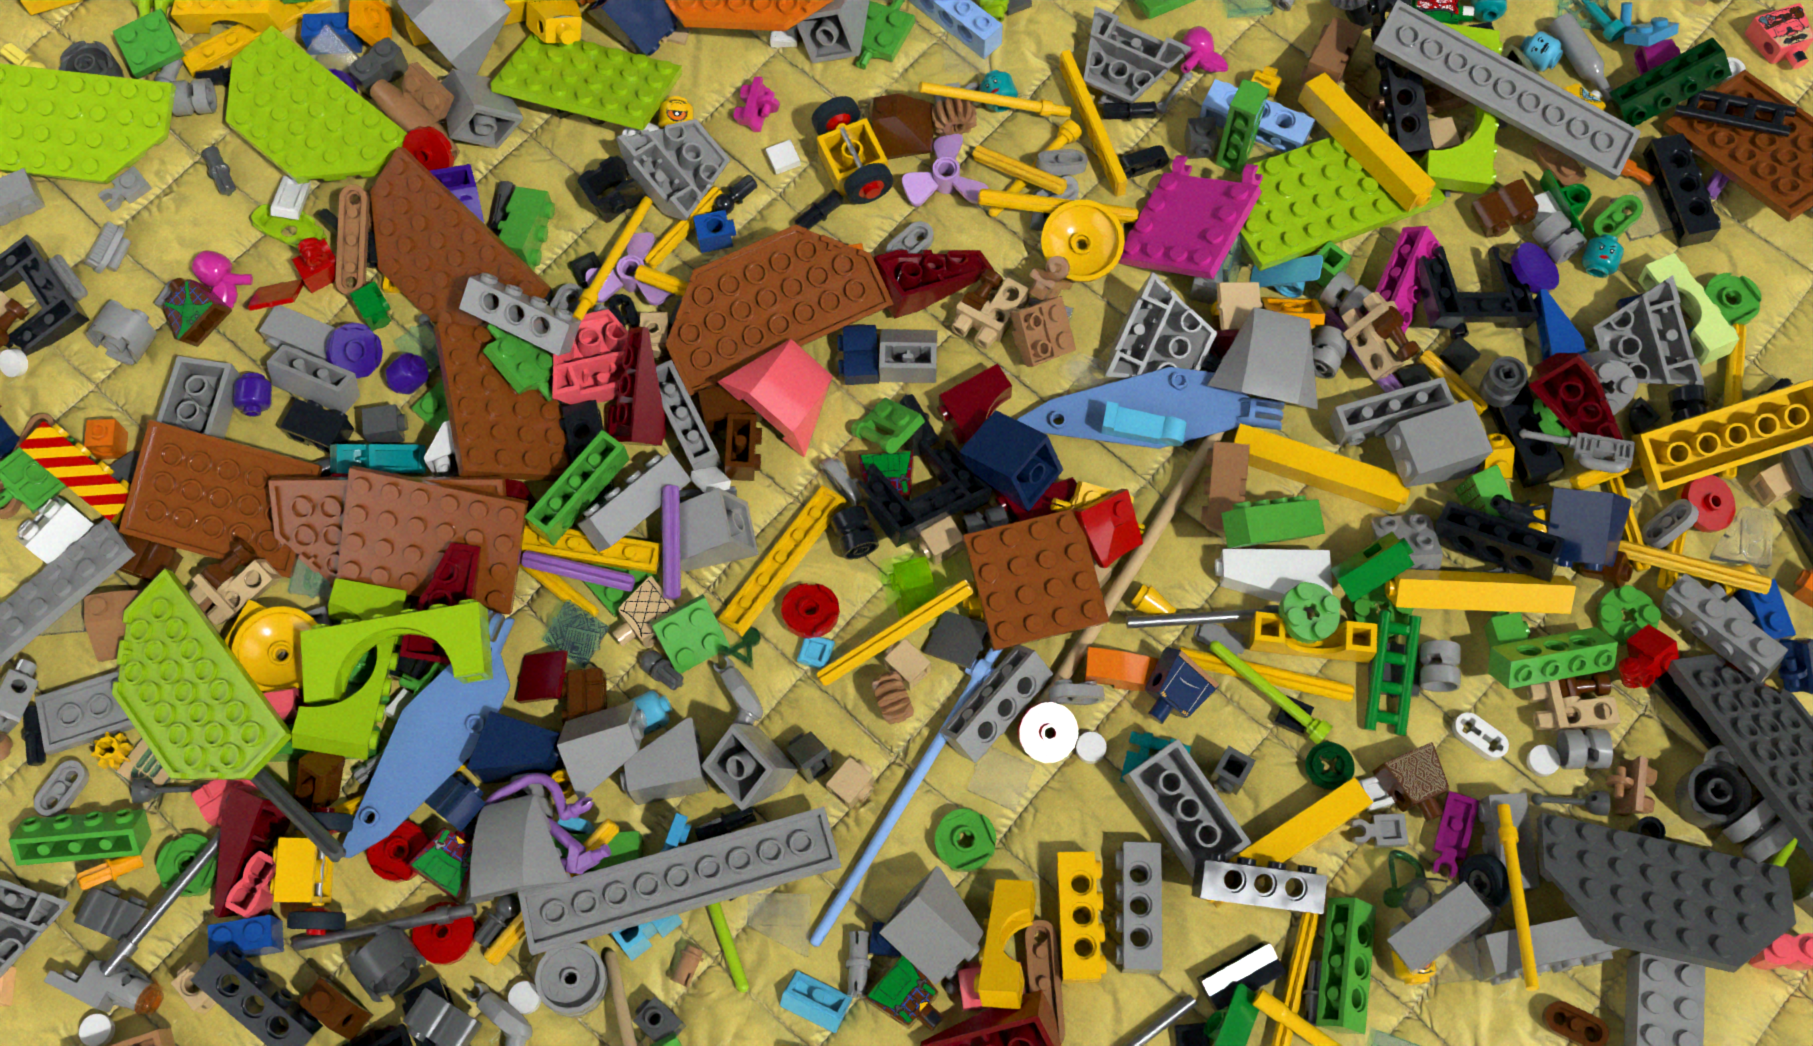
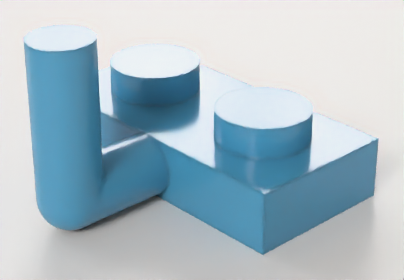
M1632 2L1621 3L1620 20L1627 27L1623 34L1625 44L1649 47L1678 34L1679 23L1668 22V18L1665 17L1652 18L1651 22L1646 24L1631 25Z
M678 813L674 815L661 852L676 848L679 842H686L691 825L686 824L687 816Z

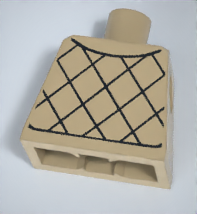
M652 576L648 577L618 608V612L625 623L613 631L612 634L622 647L635 637L638 638L645 648L660 642L650 622L677 608L671 600L663 597L662 588Z

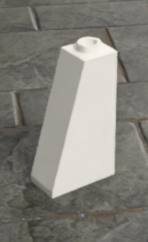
M1223 549L1220 558L1215 559V576H1220V586L1277 603H1280L1286 592L1302 582L1318 584L1333 595L1330 550ZM1304 608V611L1314 613L1312 608Z

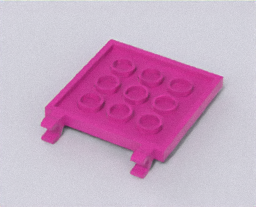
M1177 155L1173 160L1172 173L1163 174L1140 213L1138 220L1125 239L1119 264L1214 279L1262 193L1259 184L1263 176L1262 174H1255L1259 168L1258 165L1247 164L1243 170L1242 183L1189 176L1192 166L1185 165L1188 159L1187 156Z

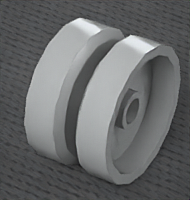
M1763 795L1750 804L1749 808L1739 818L1728 823L1721 830L1732 843H1740L1752 835L1753 837L1744 845L1741 853L1756 864L1774 855L1795 838L1789 832L1782 819L1776 817L1778 814L1769 806Z
M574 943L547 951L539 961L535 973L536 991L542 1002L557 1015L569 1018L585 1016L595 1010L605 998L609 984L607 969L598 953L581 943ZM575 973L577 981L572 985L565 982L566 978L571 979L570 974Z

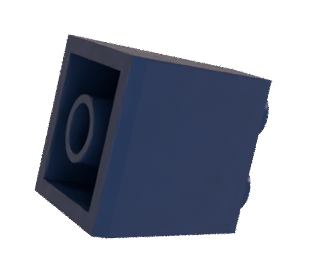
M597 0L587 11L592 18L635 54H648L651 56L660 47L658 42L664 35L666 37L670 36L678 27L675 24L678 19L664 0Z
M997 410L984 421L979 430L959 451L970 471L1027 512H1029L1064 470L1048 435Z
M1554 488L1548 534L1564 538L1561 561L1558 566L1572 568L1573 563L1584 564V569L1592 571H1602L1603 566L1613 567L1631 506V499L1615 493Z
M490 711L467 769L484 784L510 782L512 777L523 773L540 772L551 775L557 770L566 769L557 747L560 734Z

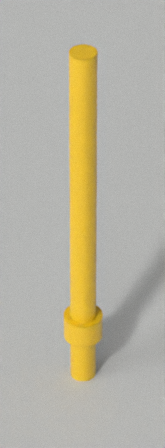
M920 81L918 91L921 93L1037 112L1040 116L1049 117L1050 115L1070 117L1071 107L1053 104L1050 100L1040 99L1039 101L923 81Z
M647 196L642 198L589 288L584 289L578 299L579 304L572 317L582 322L588 310L596 304L599 299L598 293L653 203L651 198Z
M1500 804L1497 806L1500 828L1497 831L1499 843L1504 848L1525 987L1528 991H1534L1539 989V982L1516 843L1519 842L1517 828L1513 826L1510 805Z

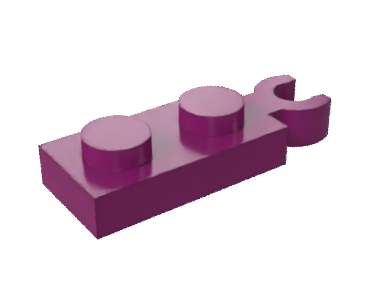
M1452 791L1447 793L1442 810L1443 815H1441L1432 851L1439 853L1440 857L1432 864V874L1438 872L1440 865H1446L1449 868L1448 879L1452 880L1456 876L1458 866L1455 859L1460 861L1465 859L1480 800Z

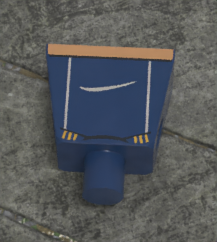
M1166 647L1145 686V691L1156 700L1147 714L1159 724H1163L1170 713L1182 718H1188L1220 684L1183 651Z

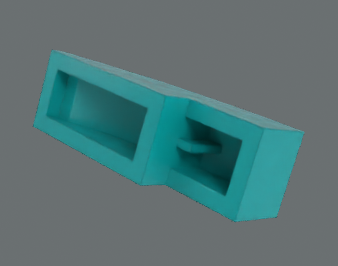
M333 444L330 445V473H349V468L352 466L388 473H426V463L424 460L426 454L425 445Z

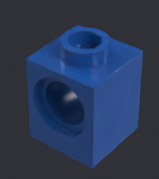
M726 210L693 216L701 253L733 247L731 236H736L733 219H727ZM715 229L721 230L717 233H712V231Z

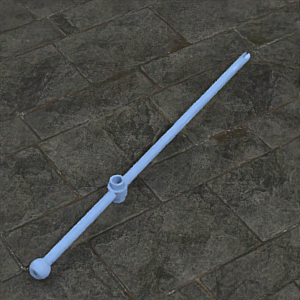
M991 646L984 659L978 660L976 658L971 669H965V673L971 676V680L812 934L810 943L814 947L822 944L947 740L940 731L995 670L994 664L1003 649L993 652Z

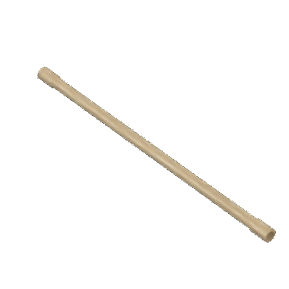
M1227 431L1206 436L1143 535V544L1135 548L1103 598L1108 617L1115 609L1206 465L1207 449L1213 448L1214 442H1220ZM1104 624L1082 631L1051 682L1042 691L1035 704L1050 701L1049 688L1054 686V682L1064 679L1070 680L1087 653L1088 647L1092 645Z

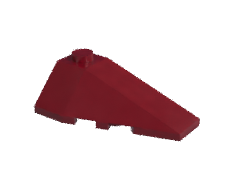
M895 250L874 257L877 269L894 303L888 307L894 319L918 312L979 281L981 274L986 268L994 270L981 250H949L947 254H933L932 250H923L922 253H908L907 250Z
M648 327L630 328L622 357V365L625 371L621 379L616 381L615 389L619 391L616 406L610 405L606 433L621 444L662 446L666 435V427L664 425L665 414Z
M1555 353L1532 367L1528 386L1575 437L1580 432L1623 440L1597 373L1579 353Z
M450 542L415 610L424 611L429 610L430 606L436 604L454 606L459 605L461 600H475L481 547ZM403 635L400 651L401 657L446 664L451 663L445 650L437 641L421 635Z
M233 786L226 798V806L221 822L214 916L218 918L238 916V913L225 907L230 890L238 881L243 879L244 869L254 854L262 851L272 857L273 853L269 851L278 835L284 836L291 822L254 786Z
M1038 990L1023 994L1021 1009L991 1007L921 1041L920 1046H1061L1055 1014L1043 991Z

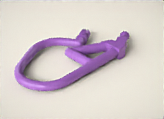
M530 773L492 793L486 799L484 806L498 803L531 784H541L549 789L559 817L563 821L570 818L575 819L579 814L587 812L591 809L594 802H591L593 800L591 797H583L575 803L567 805L560 785L552 777L543 773ZM548 818L552 828L550 834L568 849V857H560L565 872L583 874L584 871L599 864L601 859L611 855V849L607 844L600 846L599 849L586 852L585 846L552 818Z

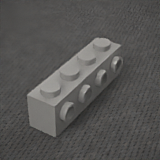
M1442 377L1337 406L1330 417L1329 423L1339 446L1348 443L1350 446L1362 443L1366 438L1374 436L1376 438H1383L1398 422L1454 404V399L1445 378Z
M672 453L660 457L659 454L655 455L645 463L647 469L642 473L637 470L624 480L627 485L622 489L617 486L604 496L607 501L602 505L595 503L583 512L585 518L578 523V526L598 552L614 545L662 505L663 487L675 485L681 490L692 481Z
M1686 573L1666 592L1659 607L1759 685L1780 665L1788 651L1787 648Z

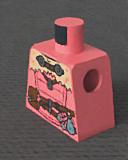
M1801 3L1755 17L1745 32L1748 39L1769 63L1774 64L1788 60L1793 69H1799L1809 61L1805 52L1813 42V32Z

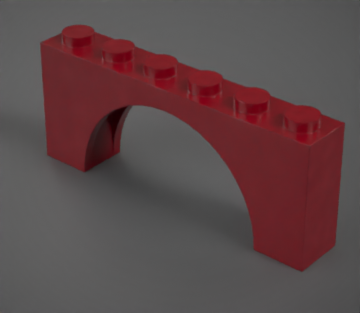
M997 363L939 394L937 411L944 422L948 421L952 426V435L959 445L962 443L965 445L979 430L984 421L1001 404L1012 397V384ZM1073 477L1052 483L1029 512L1020 508L991 485L989 486L997 496L995 498L997 505H1002L1005 512L1010 516L1011 524L1059 512L1050 508L1051 504L1062 507L1059 504L1052 503L1053 498L1069 502L1074 496L1077 483Z

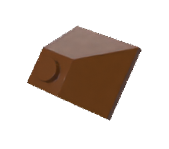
M899 93L874 97L872 110L873 129L887 160L932 153L934 122L931 114L932 108L935 106L933 103Z

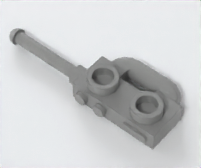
M1526 429L1521 430L1519 433L1523 439L1530 438L1569 445V448H1574L1573 458L1578 459L1583 467L1591 470L1619 473L1626 468H1631L1635 446V442L1580 432H1578L1577 437L1571 436L1570 438L1526 431Z

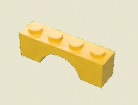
M174 0L171 16L186 34L210 33L212 23L220 20L239 22L257 32H264L272 25L282 32L287 9L280 0Z
M1256 611L1251 621L1249 651L1370 663L1377 653V624L1345 621L1338 624L1335 632L1324 640L1306 644L1295 640L1287 633L1283 617L1280 619L1277 613Z
M996 879L994 891L989 892L988 909L991 910L990 918H985L983 926L986 943L985 946L981 945L979 950V964L982 965L981 973H976L974 979V991L979 993L982 1007L1021 1009L1025 982L1021 963L1008 957L1004 952V948L1014 933L1033 925L1037 900L1033 881Z

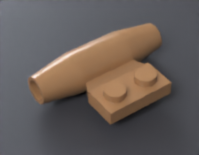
M418 62L409 64L401 84L403 91L385 79L377 81L371 87L370 96L385 116L407 133L419 126L434 127L449 140L452 146V156L456 160L460 150L453 140L449 138L441 124L438 123L443 118H446L455 96Z

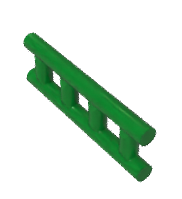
M1380 610L1377 625V653L1373 657L1364 730L1376 731V725L1379 722L1395 725L1394 735L1406 736L1421 617L1410 615L1408 624L1390 622L1391 612ZM1389 633L1407 636L1404 654L1386 651ZM1385 663L1403 666L1401 683L1383 681ZM1381 692L1399 695L1397 713L1379 710Z

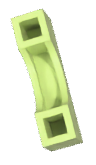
M1675 253L1646 264L1638 279V282L1646 292L1673 275L1681 301L1679 305L1688 313L1693 322L1694 329L1689 340L1694 357L1697 358L1699 364L1703 366L1731 354L1740 338L1735 328L1729 325L1722 316L1719 307L1713 304L1706 295L1703 286L1696 282L1690 274L1686 264L1680 261Z

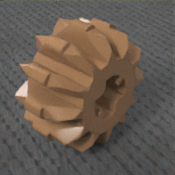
M947 97L945 101H938L937 105L932 108L931 115L936 133H940L941 137L969 133L971 128L977 126V112L973 101Z
M887 672L873 679L872 688L883 717L888 724L900 723L913 716V706L898 672Z

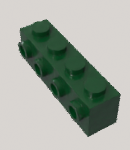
M1712 37L1610 91L1609 95L1618 118L1635 127L1708 87L1719 83L1731 76L1732 72L1725 50Z

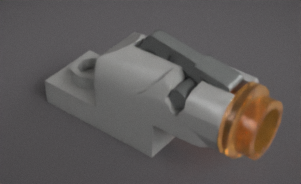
M126 959L110 977L100 971V968L106 961L93 960L82 976L68 969H65L63 973L50 970L44 982L105 1012H110L112 1007L116 1005L129 1008L140 1015H152L160 1007L164 998V993L159 990V986L153 984L154 982Z

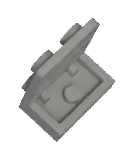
M1428 515L1384 516L1372 519L1371 526L1376 541L1393 531L1398 539L1403 537L1406 539L1413 550V553L1409 556L1415 564L1409 569L1440 571L1443 552Z

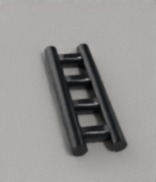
M1705 89L1688 98L1686 106L1677 104L1674 115L1788 137L1791 126L1783 125L1785 116L1794 118L1797 107ZM1699 100L1716 103L1715 110L1709 111L1697 108ZM1728 105L1745 108L1743 117L1725 114ZM1756 111L1772 113V121L1766 122L1754 119Z

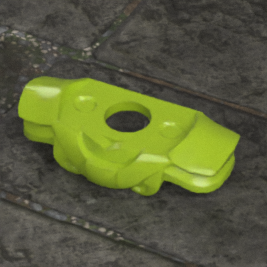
M263 204L251 215L252 226L263 234L297 249L298 244L307 238L314 237L318 240L325 238L327 241V235L324 234L323 228L315 225V220L303 210L299 220L271 216V205ZM293 226L297 228V232L293 236L282 235V231L286 227Z

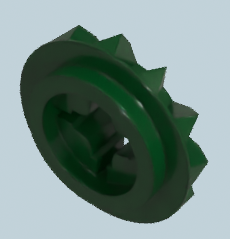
M1334 742L1319 743L1309 751L1305 759L1306 774L1312 780L1313 785L1323 788L1324 791L1336 790L1351 780L1354 775L1355 765L1351 754L1345 747ZM1337 758L1338 760L1334 766L1336 773L1329 771L1322 775V769L1325 766L1322 761L1324 760L1328 763Z

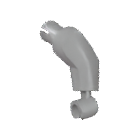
M723 656L727 661L726 667L721 669L716 663H714L713 667L721 674V680L738 707V713L732 724L753 725L755 720L758 721L763 716L760 700L749 682L735 668L734 662L727 656Z
M474 983L479 988L480 994L476 997L473 993H467V999L471 1002H478L477 1008L504 1032V1036H506L505 1046H525L526 1040L532 1037L533 1032L529 1022L509 1003L490 992L487 984Z

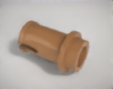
M686 945L685 949L680 951L683 954L670 980L689 988L699 962L704 960L701 958L704 952Z

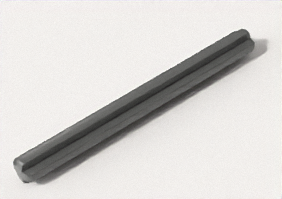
M262 768L250 780L332 862H339L342 857H345L346 849L265 769Z

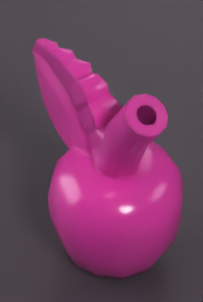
M1196 26L1185 33L1181 43L1191 47V50L1184 56L1186 61L1181 65V70L1184 73H1189L1196 65L1209 72L1228 71L1225 59L1214 52L1213 36L1206 28Z
M205 250L200 252L193 260L192 271L197 279L204 285L213 288V292L230 308L234 307L238 297L235 285L253 284L252 274L231 273V261L221 253Z

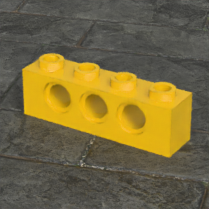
M1095 851L1057 852L1056 876L1061 984L1099 983L1101 974L1107 973L1106 955H1100V942H1105L1104 923L1098 922V911H1103L1102 891L1097 892L1096 879L1102 878L1101 860H1095ZM1075 879H1082L1087 883L1088 890L1084 893H1078L1073 890L1071 882ZM1077 910H1084L1088 913L1090 921L1084 925L1078 924L1073 919V913ZM1080 941L1088 943L1091 947V954L1086 957L1079 956L1074 950V945Z

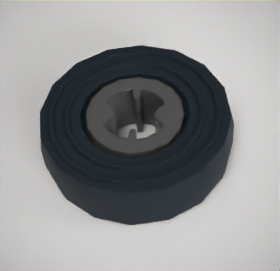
M1477 854L1469 857L1462 863L1459 869V884L1465 881L1489 911L1497 910L1508 903L1511 897L1508 873L1505 865L1497 857L1490 854Z

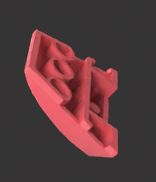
M609 309L586 314L580 323L571 352L560 356L553 354V399L570 405L593 400L601 403L618 399L619 391L615 389L616 381L621 379L625 371L622 365V357L629 332Z
M789 339L721 379L718 383L738 401L741 399L745 400L784 435L782 439L802 457H805L833 376L798 344Z

